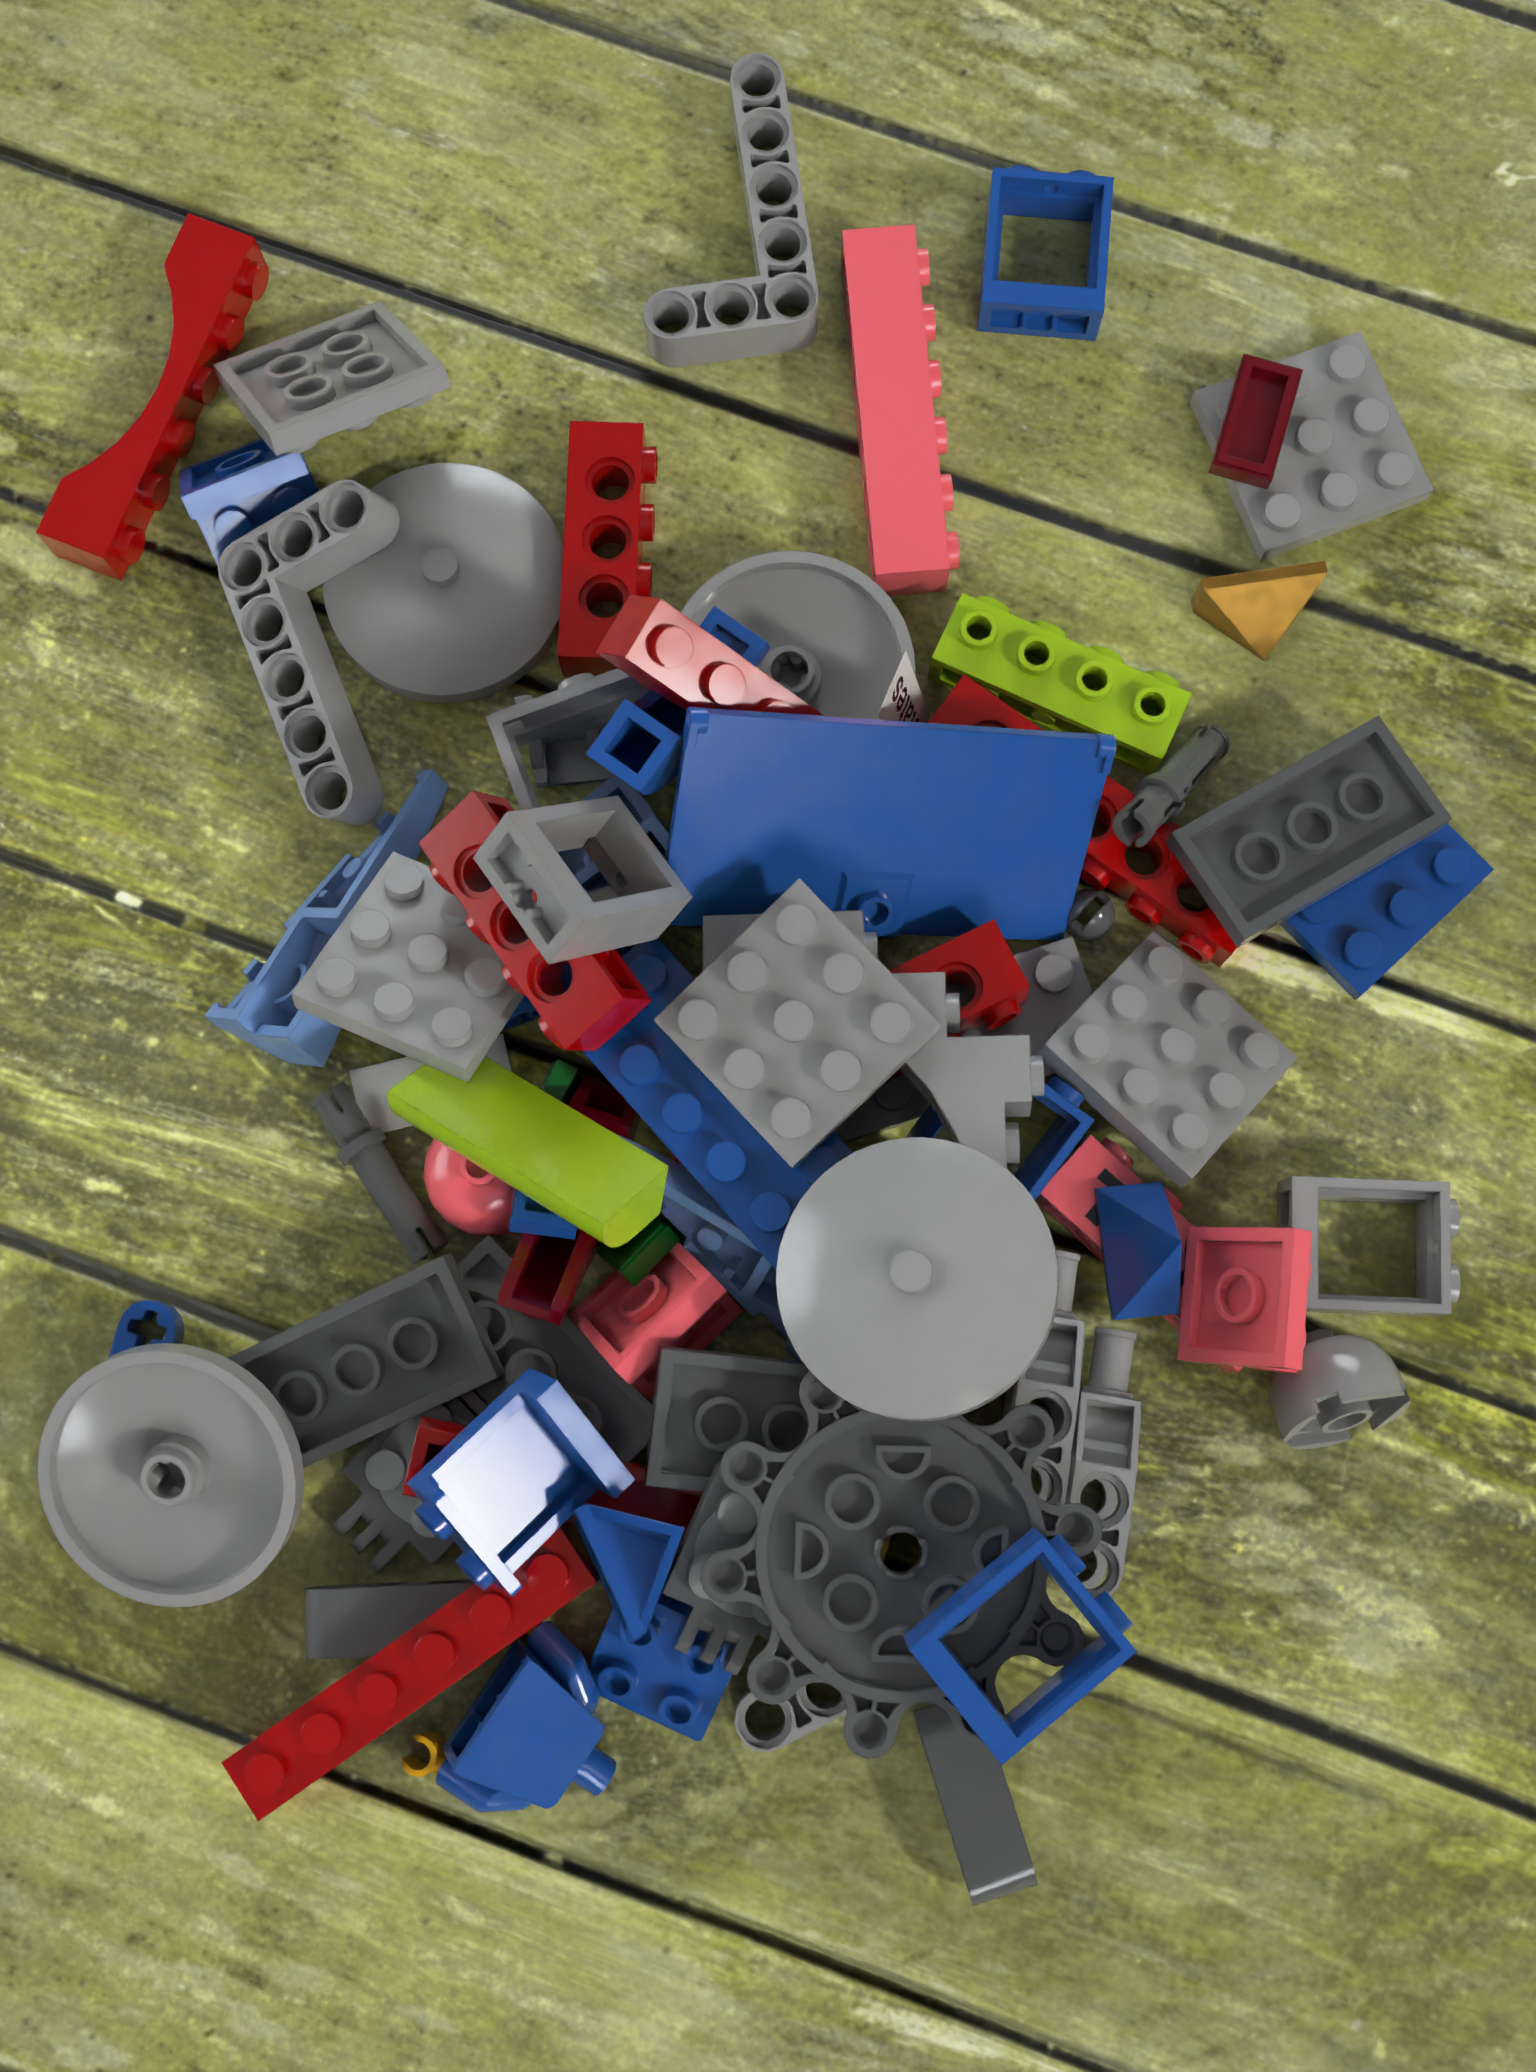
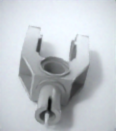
M1056 1250L1059 1268V1293L1052 1327L1045 1344L1034 1362L1003 1393L999 1420L1017 1405L1029 1404L1034 1399L1040 1400L1046 1406L1049 1416L1053 1421L1054 1436L1050 1446L1037 1458L1033 1465L1040 1480L1037 1495L1047 1503L1061 1505L1066 1493L1079 1400L1085 1321L1077 1320L1078 1315L1071 1313L1077 1267L1081 1255Z
M1103 1327L1094 1328L1095 1340L1088 1386H1081L1079 1392L1067 1487L1062 1504L1080 1503L1082 1489L1092 1480L1100 1483L1103 1490L1102 1504L1095 1512L1102 1524V1538L1098 1546L1092 1551L1094 1556L1092 1572L1087 1578L1080 1581L1093 1598L1097 1597L1104 1590L1111 1596L1119 1587L1123 1576L1137 1476L1141 1427V1402L1134 1401V1394L1127 1393L1134 1341H1136L1137 1334ZM1118 1494V1504L1115 1510L1116 1498ZM1108 1562V1574L1106 1580L1100 1586L1096 1587L1104 1577ZM1049 1574L1050 1579H1051L1057 1586H1059V1585L1057 1584V1582L1053 1579V1577Z

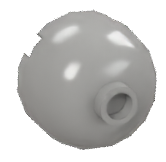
M1319 1329L1306 1334L1302 1370H1298V1373L1275 1372L1271 1379L1270 1400L1274 1417L1284 1443L1288 1441L1290 1448L1315 1449L1351 1440L1352 1436L1347 1429L1358 1426L1368 1420L1372 1431L1403 1414L1411 1404L1401 1374L1389 1354L1374 1342L1354 1335L1334 1336L1331 1329Z

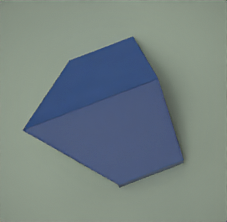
M587 1503L574 1509L572 1520L627 1640L631 1644L641 1639L648 1630L685 1527Z

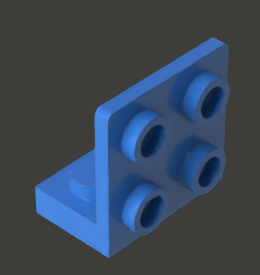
M662 1592L647 1632L641 1639L629 1644L616 1613L612 1609L588 1666L599 1696L695 1741H701L732 1675L723 1670L724 1658L731 1643L723 1641L711 1665L698 1659L699 1649L707 1633L700 1629L687 1654L673 1649L675 1636L689 1605Z

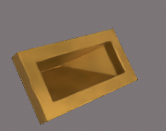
M1319 561L1202 578L1191 599L1193 613L1265 661L1326 576V562Z

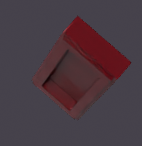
M1243 354L1208 473L1268 490L1276 469L1302 376V369Z

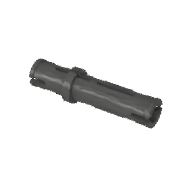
M1207 723L1197 726L1185 743L1171 755L1157 773L1145 776L1137 784L1133 793L1135 797L1113 818V830L1121 842L1130 846L1139 835L1135 840L1136 847L1144 846L1162 824H1167L1176 819L1184 809L1185 802L1183 800L1204 779L1210 769L1229 751V738L1223 729L1213 724L1206 733L1208 730Z
M339 1083L331 1087L330 1090L333 1093L331 1098L341 1113L336 1110L325 1091L318 1095L310 1103V1106L317 1112L341 1150L337 1153V1156L342 1164L353 1167L411 1257V1262L413 1265H417L428 1259L427 1255L429 1254L417 1233L422 1236L433 1255L443 1249L449 1241L442 1235L383 1145L387 1138L381 1128H372L348 1091L349 1088L346 1083Z

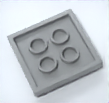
M381 301L213 364L223 390L276 456L283 453L296 454L305 452L313 448L321 438L342 430L355 431L371 425L377 416L400 407L415 408L424 405L432 399L433 394L451 388L445 365Z
M1361 331L1276 361L1277 363L1302 369L1303 372L1274 476L1268 490L1222 477L1259 561L1423 502L1433 492V487ZM1235 377L1194 391L1189 402L1212 455L1214 454Z
M394 851L291 993L295 1008L467 1083L524 996L514 990L504 978L501 967L504 964L491 945L482 942L470 930L465 921V916L468 913L457 897L446 891L436 882L429 866Z
M800 878L654 1019L657 1025L791 1168H796L943 1027Z
M1156 929L1035 1054L1037 1056L1043 1055V1061L1069 1086L1083 1095L1084 1099L1180 1188L1193 1179L1298 1058Z

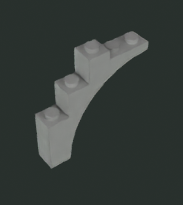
M832 911L878 959L877 932H865L863 911ZM762 914L703 916V971ZM945 972L894 973L893 975L943 1026L899 1070L932 1106L952 1142L978 1150L997 1161L1006 1169L1007 1163H1020L1018 1122L1005 1123V1117H1030L1032 1096H1044L1043 1055L1030 1056L1029 1035L947 1037V1033H960L959 993H946Z

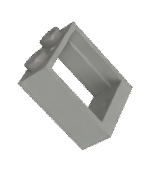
M618 795L506 812L473 857L548 964L657 940L693 897ZM583 848L618 897L593 902L557 852ZM623 877L628 882V885L623 882ZM533 890H534V891L536 892V894H537V902H536V903H535V902L533 901V899H532V891H533Z
M1291 1176L1278 1182V1228H1298L1312 1231L1311 1277L1308 1282L1306 1312L1436 1317L1452 1314V1303H1456L1459 1298L1461 1282L1458 1266L1451 1264V1238L1456 1237L1458 1233L1460 1213L1457 1200L1450 1199V1182ZM1318 1200L1415 1204L1416 1298L1319 1294Z

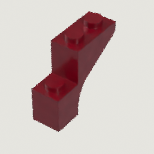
M585 1075L568 1106L616 1135H621L634 1142L640 1116L612 1084ZM579 1228L576 1230L575 1240L523 1233L503 1279L497 1304L521 1312L530 1318L542 1319L560 1326L596 1254L599 1241Z

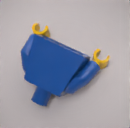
M551 1621L540 1622L525 1634L528 1636L526 1645L518 1639L513 1642L447 1741L441 1734L432 1730L413 1736L417 1742L423 1743L428 1747L431 1758L429 1764H424L415 1756L409 1755L402 1759V1766L408 1775L422 1777L433 1773L436 1775V1784L481 1813L524 1810L531 1804L545 1809L552 1808L558 1803L571 1782L594 1796L599 1795L605 1790L614 1775L616 1761L595 1747L605 1729V1725L595 1712L600 1697L583 1654Z

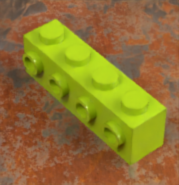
M965 593L961 594L931 657L927 677L953 689L965 674L1046 731L1114 735L1116 738L1114 761L1145 775L1155 773L1193 694L1180 688V683L1166 673L1155 670L1145 673L1123 663V658L1109 648L1092 645L1088 648L1067 639L1065 632L1054 624L1041 620L1031 623L1010 614L1009 608L997 599L983 595L974 598Z

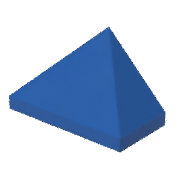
M1162 1182L1095 1188L1094 1193L1111 1321L1179 1314L1182 1241Z

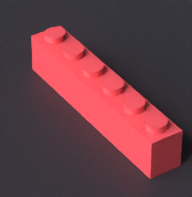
M915 224L842 230L841 270L871 579L888 596L946 592L950 570L959 569L960 555L957 532H946L945 512L953 511V484L951 474H940L939 455L947 454L948 442L945 416H934L933 398L941 397L942 383L939 360H929L927 342L935 341L936 337L933 303L923 304L921 286H929L930 283L928 249L917 248Z

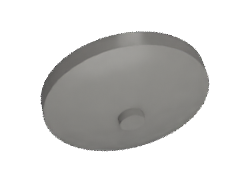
M434 463L413 467L392 475L371 488L372 491L392 501L397 508L400 519L398 533L394 540L384 549L323 583V597L330 624L352 661L367 676L384 688L414 700L431 703H458L480 699L503 690L521 679L545 656L559 633L563 545L552 519L543 506L522 486L508 477L486 468L463 463ZM364 508L357 515L356 523L361 519Z
M776 551L743 559L726 567L705 582L692 595L681 611L683 615L700 626L713 606H716L767 641L770 649L757 668L824 716L880 720L878 716L879 710L905 651H907L914 673L916 671L915 654L907 625L891 598L876 582L863 572L843 561L823 554L806 551Z
M911 1137L888 1140L858 1150L837 1162L811 1185L793 1211L784 1231L776 1267V1289L778 1306L787 1335L803 1363L823 1385L849 1403L876 1415L905 1421H933L959 1416L982 1407L1008 1390L1028 1370L1045 1344L1053 1324L1059 1293V1268L1052 1235L1043 1213L1028 1190L1009 1170L980 1151L963 1144L943 1139Z
M175 1343L148 1344L133 1347L106 1358L79 1377L60 1397L49 1415L39 1444L37 1459L39 1493L48 1522L60 1544L78 1566L93 1579L124 1597L146 1604L164 1607H191L221 1600L241 1590L256 1579L280 1553L291 1536L302 1505L304 1492L303 1460L296 1434L285 1411L274 1395L249 1371L218 1353L200 1347Z

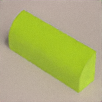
M486 1056L468 1083L424 1064L387 1091L388 1104L395 1115L608 1247L615 1248L627 1243L660 1214L669 1167L667 1164Z

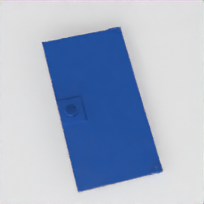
M688 707L682 736L683 746L665 860L693 897L670 925L703 927V916L763 914L800 878L831 911L862 910L865 932H877V936L926 935L958 937L994 919L1004 939L1062 940L1066 932L1069 913L1075 898L1107 775H1110L1116 752V738L1110 734Z

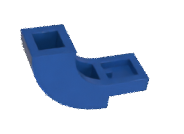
M713 606L700 627L756 667L770 649L767 641L716 606ZM650 690L635 702H630L625 698L586 755L644 795L652 794L663 788L678 775L687 710L653 690Z

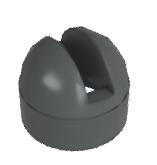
M1097 889L1077 891L1068 917L1067 932L1075 939L1085 942L1102 938L1111 928L1115 918V909L1110 898ZM1094 900L1102 908L1093 915L1084 927L1076 918Z

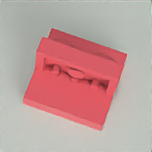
M1188 1227L1177 1360L1242 1366L1280 1373H1298V1370H1302L1303 1350L1306 1344L1305 1323L1308 1282L1311 1277L1312 1231L1298 1228Z
M677 1242L636 1286H633L618 1272L614 1271L568 1316L609 1365L629 1385L632 1384L651 1401L655 1393L660 1346L703 1350L743 1309L727 1293V1290Z

